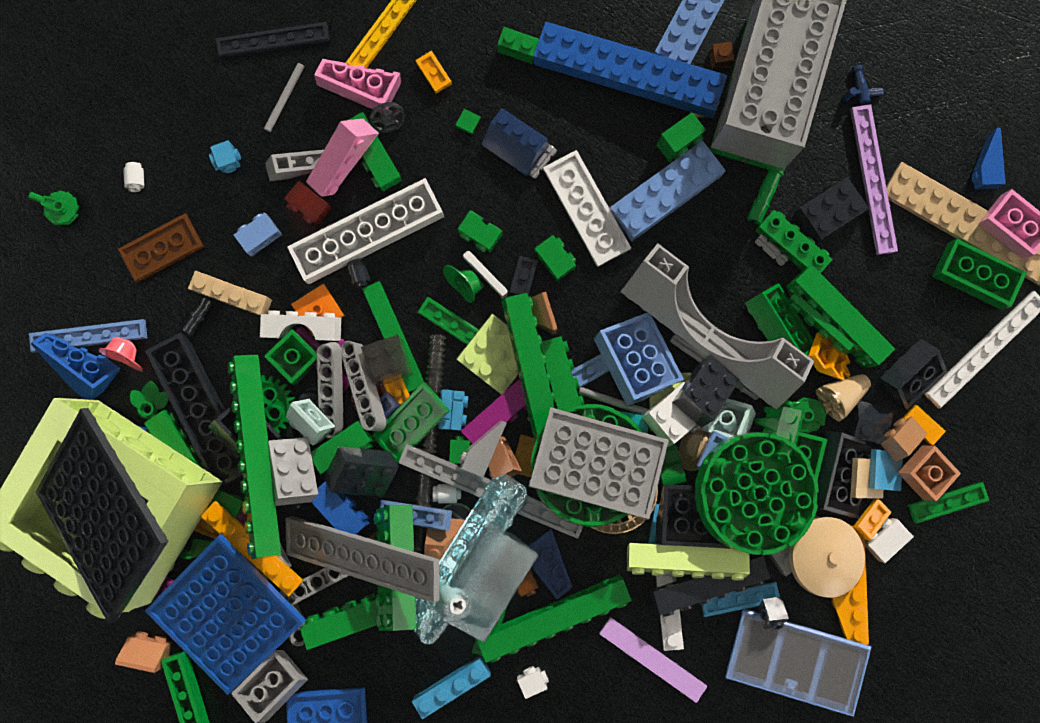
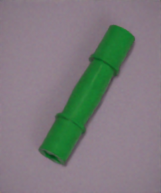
M767 169L768 173L761 185L757 199L753 201L754 204L747 217L748 221L755 220V224L761 225L770 207L769 203L776 191L780 177L784 175V170L781 172L776 169Z

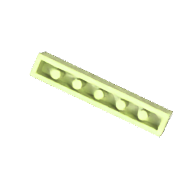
M629 543L627 547V571H632V574L636 575L652 572V575L655 576L672 573L674 577H683L684 574H691L693 578H703L704 575H709L713 579H724V576L732 577V580H744L750 574L749 554L734 549Z

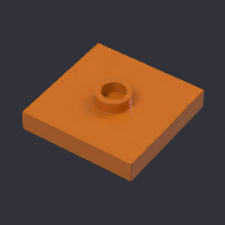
M325 284L320 285L291 304L299 316H305V312H314L318 317H323V313H335V317L339 318L345 316ZM306 326L311 336H314L313 332Z

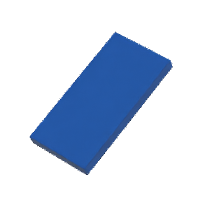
M365 687L295 692L286 701L287 723H367Z

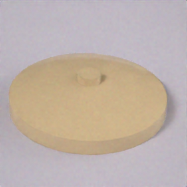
M819 517L813 520L805 535L790 547L789 562L796 581L806 591L821 597H837L850 591L859 581L864 569L865 553L859 535L849 524L837 518Z

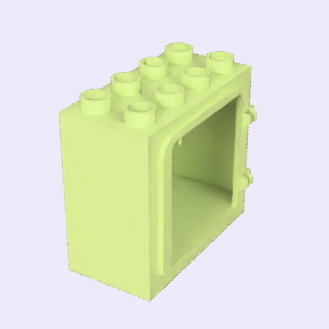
M54 398L0 489V550L8 552L14 550L24 557L21 563L26 569L39 574L46 572L56 579L54 587L59 592L69 596L79 595L89 602L86 609L91 614L105 619L35 492L81 408H89L101 430L105 433L110 445L115 450L119 460L125 466L139 493L149 500L147 506L169 541L123 612H129L132 609L150 604L168 573L174 568L175 561L200 519H202V514L206 511L223 481L99 400Z

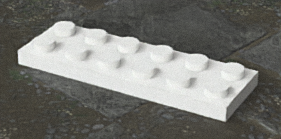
M577 150L543 168L597 267L631 250L627 239Z

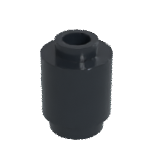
M362 259L348 262L347 270L352 286H357L358 289L368 286V282L371 280L366 264L363 263Z

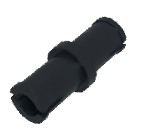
M202 297L196 309L191 311V316L182 330L193 335L201 321L204 322V316L213 305V302Z

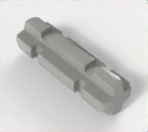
M549 145L548 149L529 172L532 178H536L540 174L539 171L543 170L551 160L550 157H553L557 150L552 145Z
M760 235L755 243L759 247L762 246L763 250L773 259L775 258L779 265H784L789 259L788 256L784 253L782 254L781 250L771 241L768 242V238Z

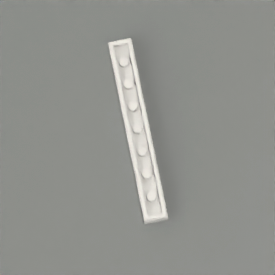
M1035 291L1027 295L949 370L925 396L937 408H941L1040 313V296Z

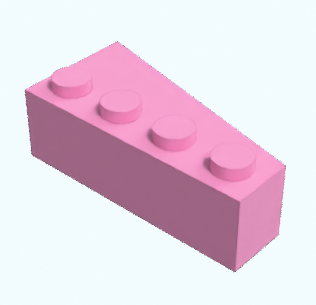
M322 59L314 74L318 86L371 109H374L379 104L392 102L401 84L400 73L398 72L388 73L381 69H366L365 66L357 65L355 67L347 65V63Z
M364 119L341 121L306 182L321 197L335 194L340 184L379 133Z

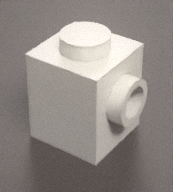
M529 667L523 671L524 674L517 676L525 699L547 689L548 677L545 671L541 672L539 667Z

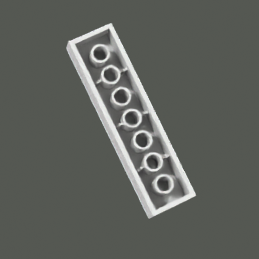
M425 178L288 246V249L303 280L307 284H311L347 266L348 262L361 259L443 218L444 215Z

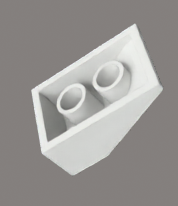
M685 382L681 383L642 416L643 420L657 437L669 440L667 447L675 444L696 425L691 418L672 403Z

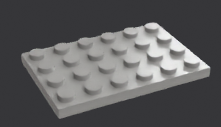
M550 408L529 487L648 520L669 440Z

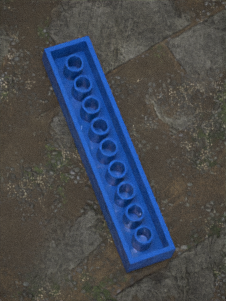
M545 22L534 53V63L536 66L709 118H714L727 78L725 74L549 22Z

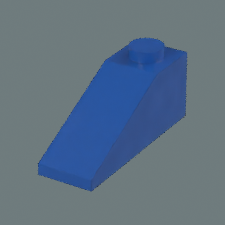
M996 128L987 136L972 174V182L975 189H995L1006 184L1001 128Z

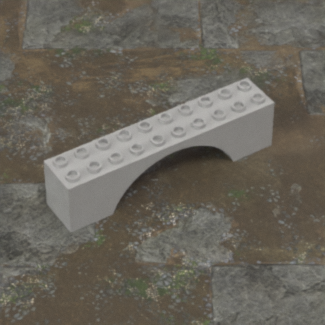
M657 244L621 292L628 299L638 304L644 311L650 313L660 323L671 329L673 333L687 341L689 345L700 351L705 357L711 354L740 379L739 382L777 410L805 382L814 361L784 338L767 342H753L735 338L716 328L701 314L691 297L688 286L689 266Z

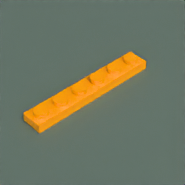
M214 501L202 514L201 517L218 533L222 534L287 596H290L304 581L277 556L252 560L251 555H248L247 544L250 540L249 534L245 532V526L217 501Z

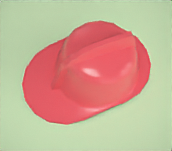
M114 337L106 348L99 349V352L108 358L122 362L136 370H143L141 366L134 362L136 348L129 340Z

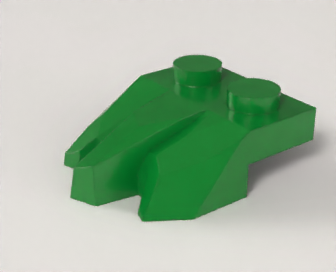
M780 406L777 410L774 407H764L766 418L754 419V423L757 426L764 428L761 433L781 436L796 445L804 411Z

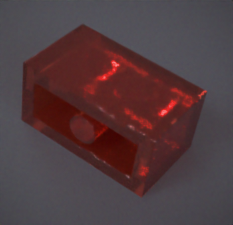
M300 181L284 198L289 203L287 206L295 213L297 211L303 214L302 218L310 225L313 222L318 226L332 209L327 202Z

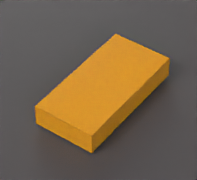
M914 405L903 417L905 420L912 416L927 433L924 440L930 445H934L946 432L917 405Z

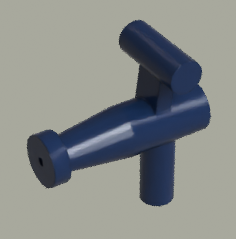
M857 65L852 67L856 88L852 87L842 96V101L847 102L852 97L858 96L860 105L867 104L871 101L870 97L882 96L884 90L883 88L868 89L862 72L864 70L863 65Z

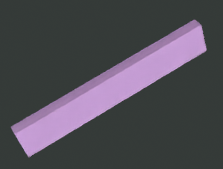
M609 617L599 632L604 638L697 703L707 688L706 684L613 618Z

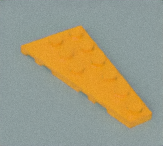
M851 526L859 535L865 553V539L853 526ZM865 558L864 569L857 584L847 593L831 597L845 639L869 645Z

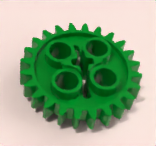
M262 375L264 404H267V408H264L265 418L267 421L268 417L270 420L269 424L280 434L282 433L281 428L287 429L288 427L285 422L289 423L290 421L286 418L291 401L295 397H289L292 390H285L288 384L280 385L282 379H277L274 382V376H270L267 379L266 375ZM270 389L275 393L273 399H270L267 394ZM274 408H277L280 412L278 418L273 416Z

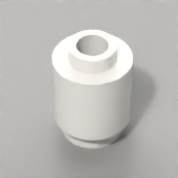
M126 163L123 169L124 187L130 192H139L140 189L144 188V170L141 168L140 163Z
M450 484L433 486V502H438V504L457 503V499H461V489Z

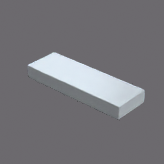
M470 251L463 255L466 262L502 299L508 295V290Z

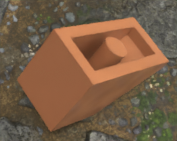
M501 436L488 467L490 469V477L494 481L502 483L522 471L508 439Z

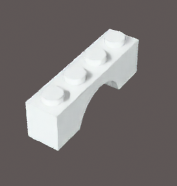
M268 310V314H261L260 337L283 338L291 328L298 324H303L313 332L315 340L340 341L341 318L335 317V313H323V317H318L314 312H305V316H298V312L286 311V315H280V311Z

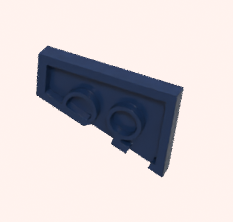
M549 529L524 549L521 554L555 598L559 599L572 588L552 529Z

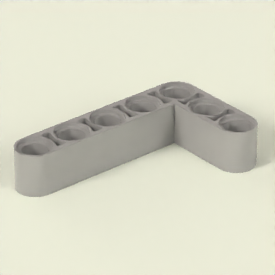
M323 568L303 579L304 581L299 585L304 588L303 596L298 595L296 590L290 596H287L283 591L279 593L285 596L287 601L303 616L297 602L349 575L340 573L339 577H333L331 569ZM314 577L321 578L322 585L320 587L314 584ZM299 627L288 637L295 646L305 643L304 639L300 640L296 636V632L301 631Z

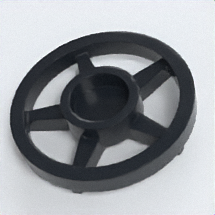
M394 102L379 104L370 114L371 126L383 134L393 132L402 127L405 120L403 108ZM385 107H395L397 110H386ZM380 109H382V112L380 113L379 117L374 118V115ZM401 112L400 121L395 120V117ZM374 123H382L383 127H377ZM391 124H394V125H395V126H393V127L387 128L388 125H391Z

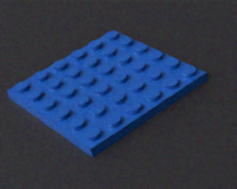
M222 534L145 610L227 695L306 621Z

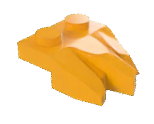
M816 333L808 357L814 361L813 365L818 372L844 381V378L850 376L846 366L850 364L847 354L838 352L829 339L825 340L819 333Z

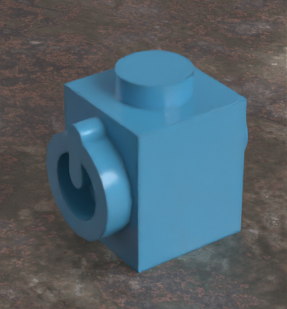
M229 141L210 147L212 153L209 154V157L216 171L221 170L223 173H231L240 167V154Z

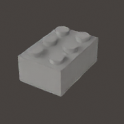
M308 437L268 441L275 505L312 502L318 495Z
M275 650L231 694L255 723H265L308 679L284 650Z

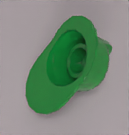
M446 265L443 268L444 276L451 286L466 301L473 303L475 294L484 287L478 276L471 270L458 271L450 265Z

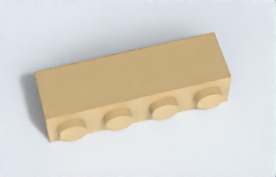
M198 271L194 272L188 289L259 316L268 313L272 302L270 298Z

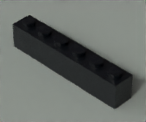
M762 555L749 556L750 574L744 580H732V577L724 576V579H713L709 575H704L703 578L689 576L650 589L649 593L655 612L660 616L667 617L673 615L675 610H688L692 608L693 604H706L711 601V598H724L729 595V592H742L747 589V586L764 584V580L770 579L764 557Z

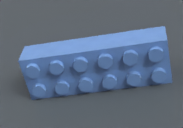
M701 141L611 206L610 211L618 225L632 242L719 179L725 172V169L706 144Z

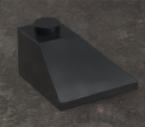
M859 401L854 407L848 435L882 446L881 443L886 438L884 435L890 430L894 410Z

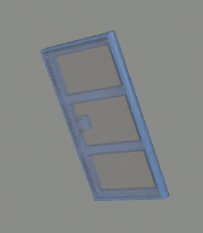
M743 609L725 677L854 717L871 646L791 622H786L784 627L779 630L764 629L759 613Z

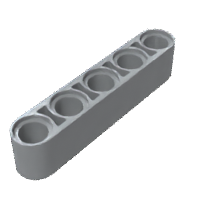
M345 341L341 345L342 359L361 425L368 431H382L386 427V418L366 350L362 344Z
M336 342L326 343L317 349L319 408L336 426L334 431H331L325 437L327 439L336 436L344 428L342 353L340 345ZM327 348L330 349L331 356L328 354ZM328 367L331 369L332 375L328 372Z

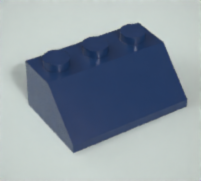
M501 108L491 121L482 146L528 176L531 169L548 149L549 143L545 136Z

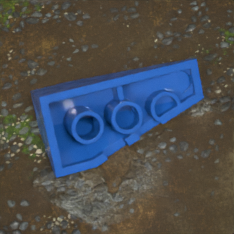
M48 333L31 342L34 349L85 400H93L103 393L120 371V368L106 357L90 354L87 352V349L82 347L81 349L73 347L68 341Z

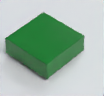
M464 109L456 123V127L473 135L481 117Z

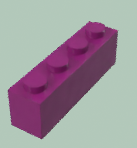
M520 380L514 383L461 430L472 444L500 420L513 422L519 416L517 412L520 409H527Z

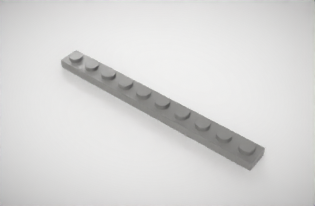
M406 444L398 462L577 539L583 526L571 524L557 517L540 500L486 477H480L463 470L458 465Z

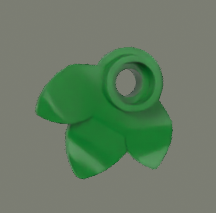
M149 381L141 392L137 390L131 391L130 401L132 405L138 408V414L142 418L151 419L157 414L158 410L165 408L169 397L166 392L159 391L156 383ZM147 406L151 407V411L149 413L146 412Z

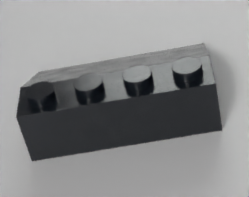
M825 430L823 438L827 439L817 480L819 492H817L816 504L818 509L859 519L868 508L870 498L850 497L853 458L871 459V449L882 450L883 446L841 432Z
M663 484L656 521V544L729 548L715 539L704 526L696 507L695 486Z

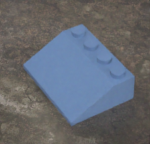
M650 313L642 314L603 329L594 338L627 407L684 380Z

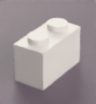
M887 518L871 540L865 541V547L879 562L886 563L913 536L898 519Z

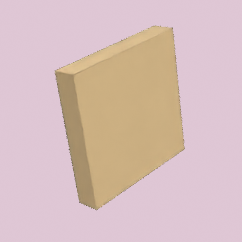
M853 458L850 497L883 498L882 489L869 488L871 459Z

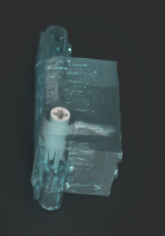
M502 474L496 479L494 477L491 479L440 560L439 601L432 603L416 598V629L413 630L424 644L434 643L440 634L446 630L447 623L485 642L538 556L536 552L518 537L506 531L511 526L515 514L521 510L527 496L526 488L511 476Z

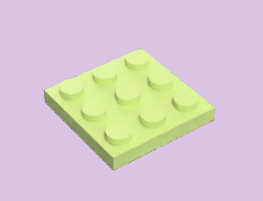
M491 314L458 356L457 360L502 395L519 373L508 326Z

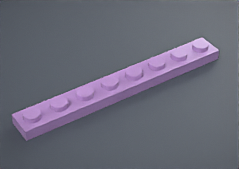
M871 105L852 107L850 112L867 205L869 207L876 254L895 253L898 249Z

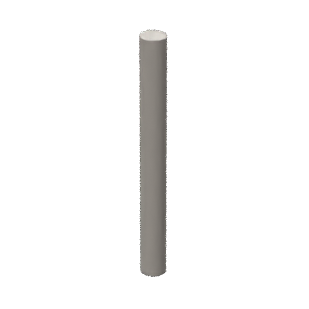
M298 63L264 127L266 131H272L304 69L302 64Z
M583 387L579 391V395L640 415H644L650 410L635 404L627 407L625 401Z

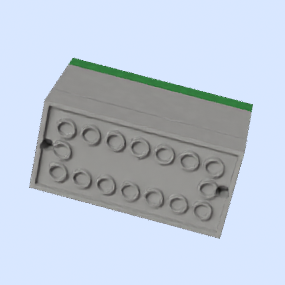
M846 0L755 1L747 18L709 147L712 153L764 169H776L781 172L800 153L806 144Z

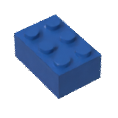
M326 481L317 489L318 495L312 503L335 529L358 535L370 524L368 521L369 516L363 510L359 511L355 505L357 503L351 496L347 497L345 494L331 493Z

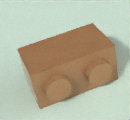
M912 416L905 420L901 418L895 422V428L889 430L884 435L886 438L881 443L883 448L896 462L909 456L927 435Z

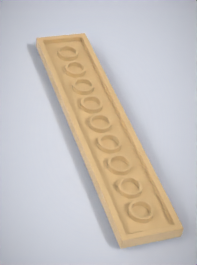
M899 163L886 186L888 200L951 236L1027 272L1025 278L1040 286V249L1034 256L1022 259L978 224L988 212L986 209L905 163Z

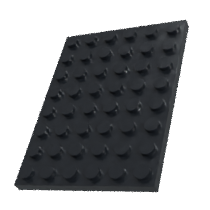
M81 408L35 492L108 624H111L118 620L169 541L136 488L135 483L128 475L125 466L121 463L115 450L107 440L105 433L98 425L96 418L92 415L89 408Z

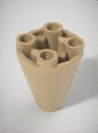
M864 374L845 378L844 381L839 380L825 384L816 389V394L826 414L837 421H841L847 417L867 393L869 387H871V382Z

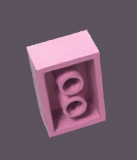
M1012 189L1002 194L978 223L1022 259L1034 256L1040 249V211Z

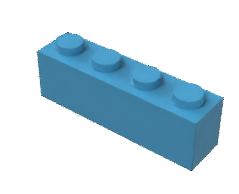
M479 655L414 696L412 703L423 719L490 677L491 671L482 656Z

